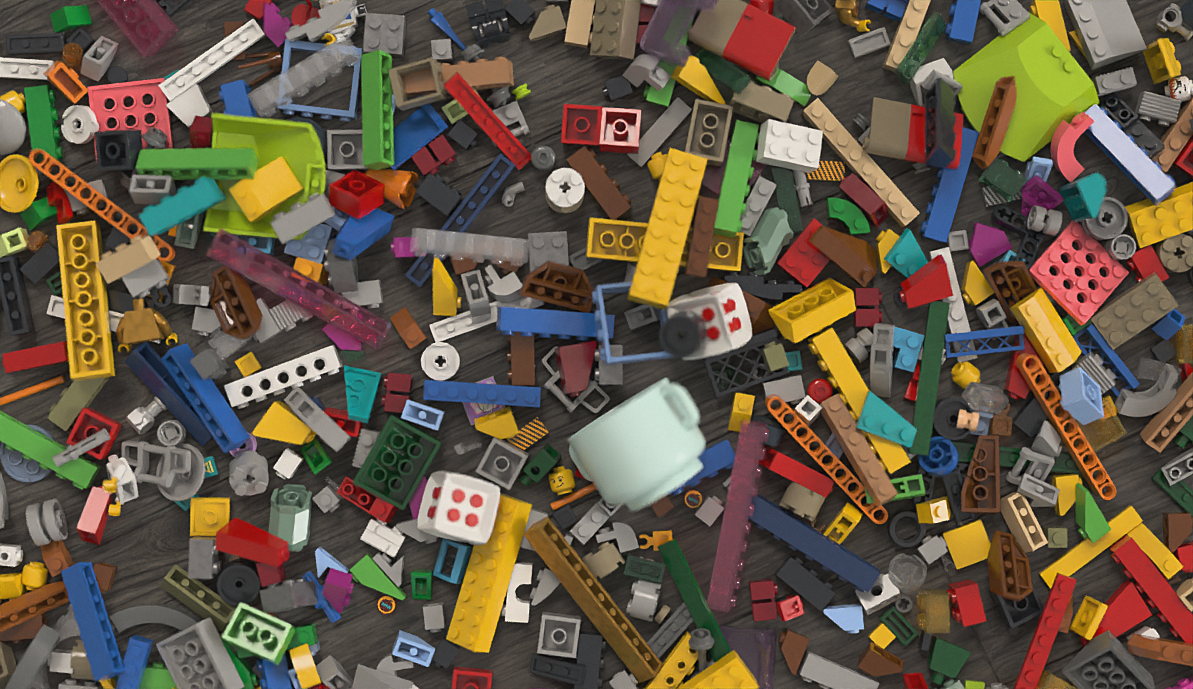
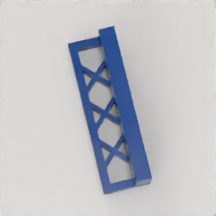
M1093 324L1088 325L1072 336L1084 356L1091 352V348L1098 349L1101 352L1100 358L1103 363L1110 364L1114 375L1116 373L1119 375L1116 378L1122 379L1126 384L1122 389H1134L1140 385ZM1084 332L1089 337L1088 346L1081 345L1077 340ZM1114 386L1111 387L1110 390L1118 398L1121 390L1118 392Z
M1017 326L945 334L946 357L1025 349L1023 339L1024 327ZM1011 335H1019L1020 346L1012 347L1006 340ZM992 337H996L1002 342L996 349H992L986 344ZM977 339L983 344L978 351H973L967 347L971 340ZM968 340L966 344L961 341ZM957 341L963 346L958 353L950 354L949 342ZM984 346L988 348L987 350H981ZM965 348H966L967 350H969V352H962V351H963Z

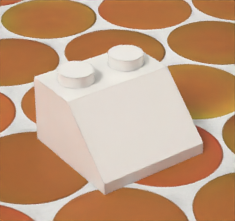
M944 58L908 71L910 87L917 106L925 107V96L929 90L923 88L922 82L933 70L953 79V72Z

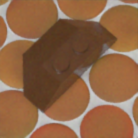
M548 260L525 277L519 294L589 313L593 305L592 292L594 291L582 269Z
M1001 261L984 269V272L1010 323L1013 324L1017 322V319L1010 310V307L1036 291L1037 288L1024 261Z
M226 263L212 273L213 281L210 302L224 333L246 340L260 330L263 315L247 281L230 264Z
M713 276L708 287L728 282ZM741 289L751 321L752 335L772 329L775 322L768 310L773 307Z
M996 530L987 556L990 590L1001 597L1020 601L1033 591L1029 558L1022 547L1015 541L1016 538L1013 534Z

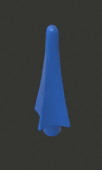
M434 8L430 9L427 13L432 18L431 22L447 34L464 51L466 49L465 45L454 33L441 11L437 13Z

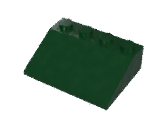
M390 415L353 483L404 510L442 442L413 425Z

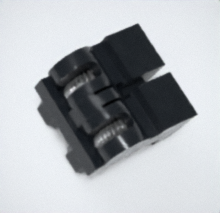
M485 0L487 9H484L482 1L465 5L477 46L480 45L482 48H486L491 45V42L497 40L500 43L508 42V37H511L503 0Z

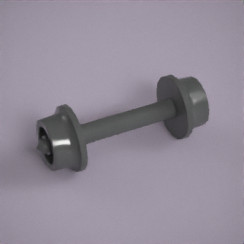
M475 43L471 46H466V49L461 52V56L464 61L476 63V60L480 59L479 57L485 53V50ZM509 87L501 89L490 88L493 94L487 98V101L491 102L494 107L506 105V101L511 98L508 91Z
M150 127L146 133L142 134V138L148 143L145 149H154L155 147L165 149V142L168 136L160 129ZM137 169L133 171L122 170L120 182L127 189H130L132 175H139Z
M700 628L691 632L688 644L692 649L698 650L699 672L693 674L691 679L707 668L706 650L714 645V639L711 637V632L708 629Z

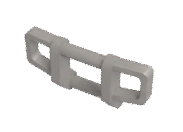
M555 346L542 359V363L553 375L543 387L546 390L549 389L564 403L570 413L580 403L594 413L599 412L610 398L598 386L595 380L592 381L589 378L587 389L573 402L554 384L560 377L559 370L555 373L548 365L547 359L558 348ZM594 388L605 397V400L597 408H593L583 400Z
M127 440L122 442V457L126 459L129 465L136 466L134 476L138 483L149 482L169 488L176 473H187L191 470V452L189 450L176 448L175 446L151 445L145 441ZM129 446L138 447V461L129 457ZM149 452L165 455V471L162 477L146 474L149 469ZM177 454L183 455V468H177Z

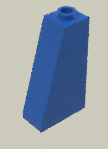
M377 208L360 219L350 215L336 238L332 253L352 260L390 232L395 216Z

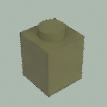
M774 341L764 345L765 349L760 350L768 372L789 365L782 343L776 345Z
M1043 526V533L1048 541L1043 546L1048 548H1067V528L1062 526Z

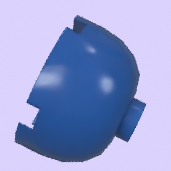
M938 436L931 438L929 456L918 455V460L928 473L935 476H944L956 468L959 454L955 445L950 440Z

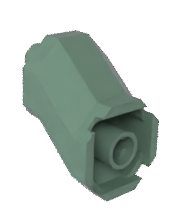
M777 207L764 210L751 236L744 239L743 243H746V246H743L742 251L749 268H755V275L769 273L782 247L789 244L790 239L794 236L787 221V213L783 209L779 210Z
M286 484L282 490L279 491V488L273 491L268 533L287 541L289 551L299 552L303 549V546L307 545L310 536L312 492H307L304 485Z

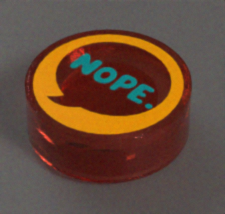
M690 489L684 494V503L689 508H698L703 502L702 494L696 489Z
M388 594L381 596L377 601V608L382 614L392 613L397 605L396 599Z

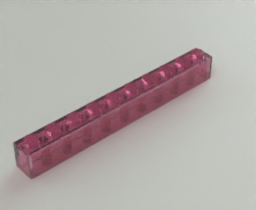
M222 228L218 231L206 255L376 350H378L392 326L386 320Z
M744 419L741 424L707 599L710 609L729 613L731 607L734 608L737 596H734L735 589L738 590L740 578H737L738 572L742 571L744 564L741 556L742 552H746L748 542L745 541V536L749 534L751 523H748L749 515L753 516L755 505L752 504L753 497L757 496L758 492L756 480L757 478L760 479L762 467H759L760 460H764L766 449L763 448L764 441L768 440L769 436L766 423Z

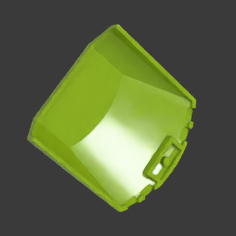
M1028 12L1030 18L1005 36L1000 34L953 71V79L963 86L956 94L962 106L961 109L970 125L979 133L996 82L1002 77L1014 76L1017 90L1016 103L1000 153L1021 162H1025L1052 141L1054 132L1063 120L1070 124L1077 114H1080L1082 111L1085 113L1094 104H1099L1094 83L1049 25Z
M212 113V149L253 148L258 159L256 171L283 156L304 189L260 221L250 222L229 191L230 188L243 179H213L227 199L207 209L203 231L279 238L271 225V222L275 220L273 216L282 211L286 214L291 211L290 207L298 202L304 204L309 201V196L316 192L320 195L325 191L326 169L324 154L311 123ZM310 229L292 238V240H302Z

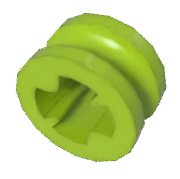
M523 84L512 91V94L516 95V101L531 93L530 90H527V84Z

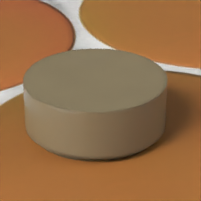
M664 605L655 617V621L660 624L671 608Z

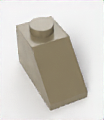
M550 5L544 8L529 35L530 42L567 30L560 6Z

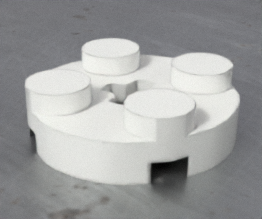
M73 105L64 112L62 117L64 118V125H61V130L68 141L76 144H85L94 137L95 132L99 131V123L96 116L88 106ZM78 120L81 121L80 128H77V126L79 125Z
M561 168L553 171L548 177L546 193L555 205L570 207L583 197L584 182L581 175L575 170ZM564 182H567L568 186L571 187L566 193H562L563 190L559 188Z
M444 342L431 344L426 348L421 357L422 369L434 380L449 379L455 375L460 365V358L456 349ZM439 356L446 359V363H443L442 367L435 363V359H438Z

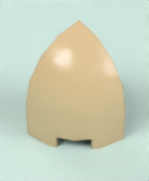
M817 61L807 76L808 90L816 96L821 95L833 85L839 76L832 69Z

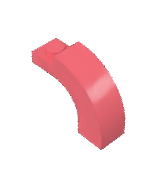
M1083 111L1077 114L1070 124L1063 120L1054 132L1051 141L1050 152L1052 162L1058 172L1070 183L1084 170L1075 159L1074 144L1078 137L1095 122Z

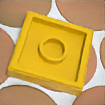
M191 497L190 536H216V532L230 522V497Z
M1086 595L1069 629L1091 641L1108 606Z

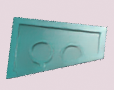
M908 228L905 229L884 257V260L905 278H909L928 263L914 235Z
M344 365L348 419L368 423L381 380V373Z
M871 391L867 392L855 428L911 448L917 429Z

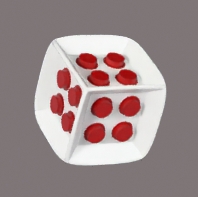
M726 283L703 288L679 296L667 305L668 318L675 312L689 310L699 314L707 327V338L704 344L691 356L682 358L684 360L698 359L727 352L742 346L752 337L749 313L743 293L737 283Z
M434 472L431 474L425 487L418 515L417 528L425 533L445 539L468 542L473 545H483L487 542L492 531L499 502L500 488L491 483L464 475Z

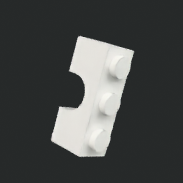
M515 562L505 595L507 597L506 604L502 606V616H505V621L528 623L530 601L520 600L516 596L515 590L521 584H531L533 563Z

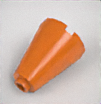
M370 168L364 172L365 175L385 184V199L401 209H405L404 206H410L417 191V188H414L415 182L418 183L419 180L417 173L391 169L373 170Z

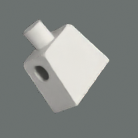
M194 84L166 104L189 128H191L195 115L209 117L213 113L198 84Z

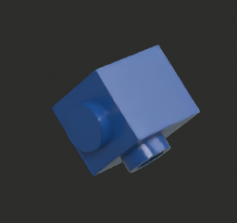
M1173 309L1155 321L1152 330L1167 341L1182 328L1186 317L1176 309Z

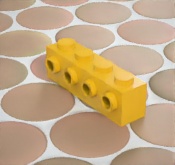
M688 631L685 632L662 663L663 667L657 675L650 679L644 689H677L683 685L682 679L685 675L689 676L695 668L694 663L697 659L699 660L698 650L692 649L688 644L691 638V634Z

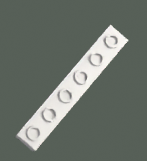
M335 345L226 384L224 388L231 406H237L238 409L249 406L248 402L254 399L256 402L267 399L266 395L274 393L275 396L284 393V388L292 386V389L297 386L300 387L305 380L309 379L310 382L321 379L320 375L328 373V376L338 373V368L343 366ZM318 359H322L325 362V367L322 370L316 368V361ZM300 366H305L307 369V374L304 377L298 374ZM283 372L289 376L287 383L280 381V375ZM264 379H268L271 383L268 390L262 387ZM246 386H250L253 390L250 397L244 394Z

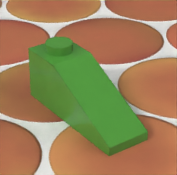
M779 68L771 81L758 75L754 82L762 86L770 87L772 91L778 94L785 93L789 95L794 102L804 107L812 94L806 84Z
M922 474L890 480L898 493L890 501L925 496ZM865 488L867 503H874Z
M1078 482L1076 484V523L1080 528L1078 532L1083 539L1088 538L1094 543L1108 533L1111 528L1089 491Z
M370 553L350 569L351 575H353V579L357 583L361 582L365 586L400 600L405 599L407 596L372 559L373 557Z

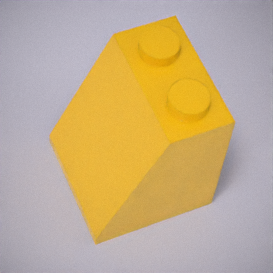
M275 401L252 432L254 436L300 445L311 442L317 434L290 407L281 401Z

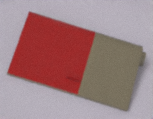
M707 0L694 26L692 25L689 28L687 35L690 42L771 81L778 70V62L796 27L741 0Z
M874 97L870 132L868 137H864L862 143L865 153L925 164V107ZM953 112V115L956 116V122L953 127V132L956 133V139L953 144L956 150V157L947 168L956 170L961 157L963 114Z

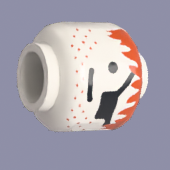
M1186 76L1171 78L1168 81V86H1164L1166 97L1181 100V102L1189 101L1191 95H1193L1192 80H1189Z

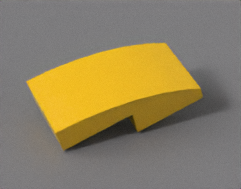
M308 644L289 650L302 689L321 683Z

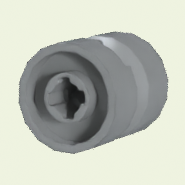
M1034 205L1028 215L1027 228L1038 232L1042 230L1045 234L1055 236L1062 223V212L1051 209L1047 211L1044 207Z
M1124 234L1108 239L1105 242L1104 248L1112 259L1123 260L1132 257L1136 250V243L1132 237Z
M864 327L857 333V338H851L844 344L846 349L859 363L864 361L868 357V353L871 352L873 334Z
M171 420L160 425L157 435L161 443L172 446L185 441L188 431L178 420Z

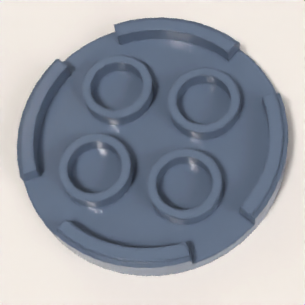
M27 425L56 441L52 434L43 427ZM1 442V463L5 472L12 478L21 482H34L45 478L53 471L52 469L46 470L40 467L39 462L34 459L30 461L22 457L23 453L18 450H9L5 447V443Z

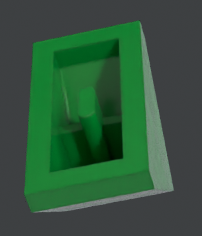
M88 5L65 6L50 14L55 33L93 24Z
M48 197L33 202L22 212L21 217L30 231H33L57 215L56 206H49Z
M316 438L300 449L315 475L333 462V459Z
M413 569L411 572L412 599L431 600L433 570Z

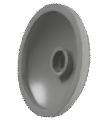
M0 99V155L13 153L21 147L26 137V125L20 112L12 104Z
M181 443L174 446L191 452V470L187 473H176L169 488L157 484L160 492L166 498L173 501H184L191 498L201 487L205 476V462L201 452L192 445ZM164 454L158 463L156 476L162 477L165 471ZM177 454V468H183V455Z

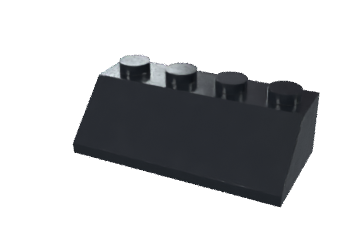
M936 78L925 96V165L947 168L956 157V150L953 146L956 139V133L953 132L956 122V116L953 115L956 99L953 98V90L941 78Z

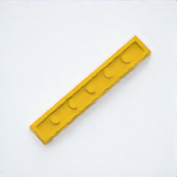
M1131 505L1107 522L1111 528L1108 533L1094 543L1088 538L1084 539L1041 571L1039 575L1051 589L1057 572L1066 576L1072 575L1143 522V520Z

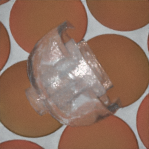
M901 553L890 561L888 568L889 580L901 592L916 591L925 582L927 575L926 564L916 555L912 554V556L905 555L906 553Z

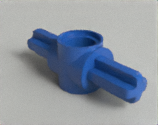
M312 571L305 573L302 578H306V582L314 581L318 602L314 606L319 610L323 609L332 623L339 620L341 615L322 594L324 584L320 585Z

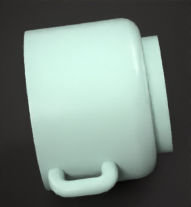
M666 377L600 416L568 438L567 441L570 444L569 454L582 476L589 481H593L607 503L612 505L626 503L632 512L660 498L696 474L703 467L698 456L705 448V439L696 425L699 419L698 411L688 394L681 386L670 384Z

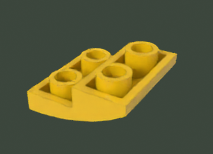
M981 519L943 533L956 569L987 559L991 543Z

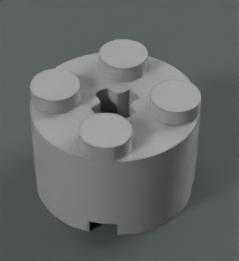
M255 451L239 452L230 461L229 481L237 495H255L266 490L269 481L268 462L264 456L258 455Z
M643 579L635 581L631 590V594H634L633 600L630 599L626 612L630 613L631 617L652 622L654 617L650 615H653L656 611L660 591L657 589H660L662 584Z

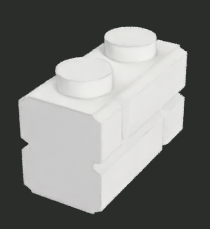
M372 518L360 540L394 558L406 538L403 534L404 532L398 530L396 526L393 528L387 526V523L382 522L378 518Z

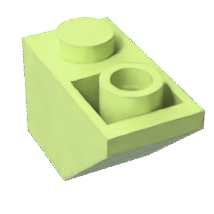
M18 228L0 235V258L9 257L33 247L26 229Z

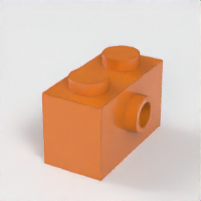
M60 61L53 63L43 73L71 103L75 104L89 91L78 80L79 75L73 69L69 70Z

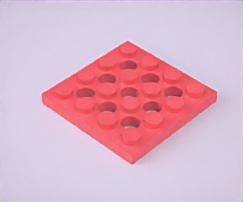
M165 78L88 87L90 109L94 112L99 123L98 132L141 130L142 135L150 127L160 129L168 136L165 142V149H174L170 111L166 105L169 102L159 87L165 81ZM152 95L153 102L150 105H145L143 102L144 96ZM127 97L134 99L131 107L124 105V100ZM108 99H113L115 102L112 109H106L105 102ZM150 113L154 114V123L147 124L146 116ZM129 116L136 118L135 125H127L126 120ZM110 118L116 119L117 125L115 128L110 129L107 122ZM94 135V146H95V154H96V143H95V135ZM142 138V149H145L148 143Z
M1074 220L1066 226L1028 269L1031 277L1081 326L1089 320L1129 273L1117 260L1112 259L1106 249L1096 239L1089 236L1083 227ZM1072 242H1076L1079 245L1078 251L1072 247ZM1061 254L1067 257V263L1062 262ZM1086 255L1091 256L1092 264L1086 261ZM1050 267L1056 270V276L1050 274ZM1075 268L1080 269L1081 277L1075 274ZM1100 268L1105 270L1106 277L1100 275ZM1064 280L1069 282V290L1063 286ZM1089 281L1094 283L1095 290L1089 288ZM1077 294L1083 296V303H1080L1077 300Z

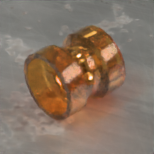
M68 43L63 47L62 63L69 70H76L81 66L83 53L81 46L76 43Z

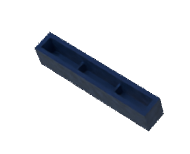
M144 342L131 352L125 363L203 447L214 437L161 361L162 358L147 342Z

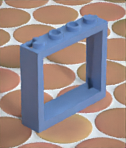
M285 39L277 107L282 111V114L294 115V112L302 113L301 116L313 117V114L321 115V119L332 120V117H340V121L351 122V119H356L362 75L361 55L364 54L363 49L331 45L326 48L325 44L305 41L291 43L288 39ZM292 50L355 58L349 111L285 103Z
M632 282L598 285L594 292H592L593 303H596L597 306L595 321L599 322L600 330H597L598 341L602 343L600 358L601 361L604 360L605 366L674 358L665 350L664 352L611 358L602 294L629 292ZM667 307L665 310L659 309L661 326L668 319Z

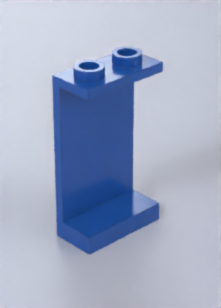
M429 103L421 105L419 109L393 129L394 166H391L393 170L397 169L448 127Z

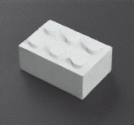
M768 119L760 127L756 162L811 173L819 167L823 131Z

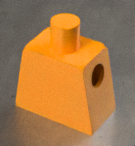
M296 257L291 273L292 276L323 285L327 284L328 275L330 274L329 271L326 272L325 265L300 257Z

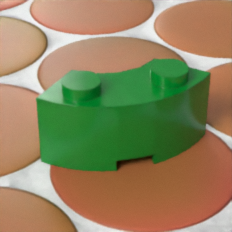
M839 198L825 199L827 219H835L841 222L846 228L848 235L870 232L866 217L854 204Z

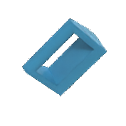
M443 538L433 575L454 584L462 583L472 546ZM449 545L458 548L451 576L441 573Z

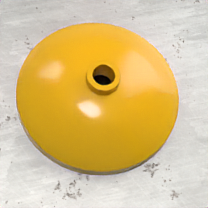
M10 155L0 162V207L8 212H22L35 199L38 190V175L35 166L32 165L27 157Z

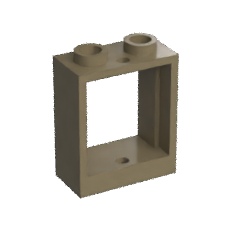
M428 58L388 70L396 106L402 111L446 99L445 92H447V89L443 86L445 82L441 78L443 73L442 66L434 58ZM432 68L437 93L408 101L402 76Z

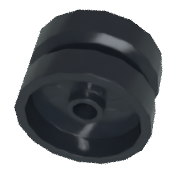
M681 310L675 312L660 328L659 340L661 346L668 354L674 357L685 358L691 356L704 344L707 338V327L701 316L693 311Z
M946 398L939 400L935 405L932 432L936 436H942L948 440L963 439L971 431L968 428H956L959 411L962 409L966 410L967 413H973L974 410L969 403L962 399ZM950 416H952L951 418H954L953 422L950 421Z
M244 558L228 562L221 570L217 582L218 593L221 598L234 606H238L240 602L245 605L252 602L257 597L261 586L256 564Z

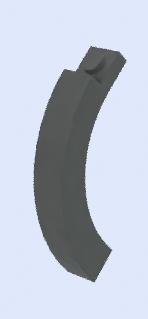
M163 603L133 605L109 616L119 633L129 627L143 623H161L183 631L202 621L182 608Z
M43 625L18 664L6 689H31L47 659L59 643L61 633Z

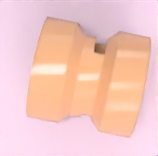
M960 409L956 428H968L970 431L976 432L979 413H967L966 410Z

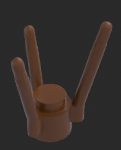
M280 51L246 55V58L265 57L266 59L239 65V69L267 63L268 68H273L250 82V86L255 85L273 73L281 71L280 67L283 65V59Z

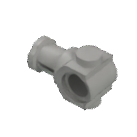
M1171 3L1169 7L1158 14L1156 27L1163 32L1167 30L1171 32L1176 31L1184 36V40L1188 41L1193 35V29L1184 21L1180 11L1181 8ZM1166 13H1168V14L1171 15V17H1172V21H1171V22H1168V21L1166 20V18H1165V14H1166Z
M155 396L154 400L147 407H138L127 416L126 421L139 435L145 434L154 425L155 417L161 411L167 410V408Z

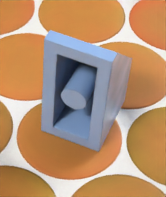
M407 400L401 418L439 430L445 411Z
M860 604L825 606L822 610L824 614L844 631H847V633H858L860 629H864L863 612Z
M399 630L392 648L393 655L429 667L435 651L434 647L418 636Z

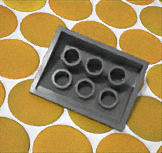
M1109 630L1093 638L1062 669V673L1078 689H1155L1152 675Z

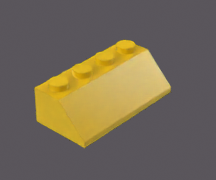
M828 278L768 311L782 335L796 343L818 332V330L833 324V322L842 317L848 316L856 310L853 290Z
M1042 287L1010 307L1020 326L1024 327L1025 334L1050 373H1059L1076 361L1082 351Z

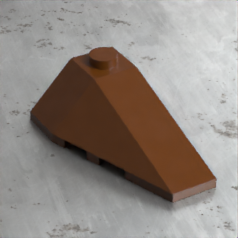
M822 225L810 238L809 241L848 278L865 288L876 274L877 251L867 241Z
M979 435L961 490V512L972 514L1000 513L999 436Z

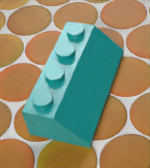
M1098 172L1058 188L1060 195L1063 196V201L1069 215L1075 222L1097 217L1106 193L1105 179Z
M205 177L194 181V186L190 188L185 186L177 191L178 194L174 197L168 195L160 200L161 204L147 206L143 209L144 213L139 216L150 236L160 235L226 200V195L212 178L205 179Z

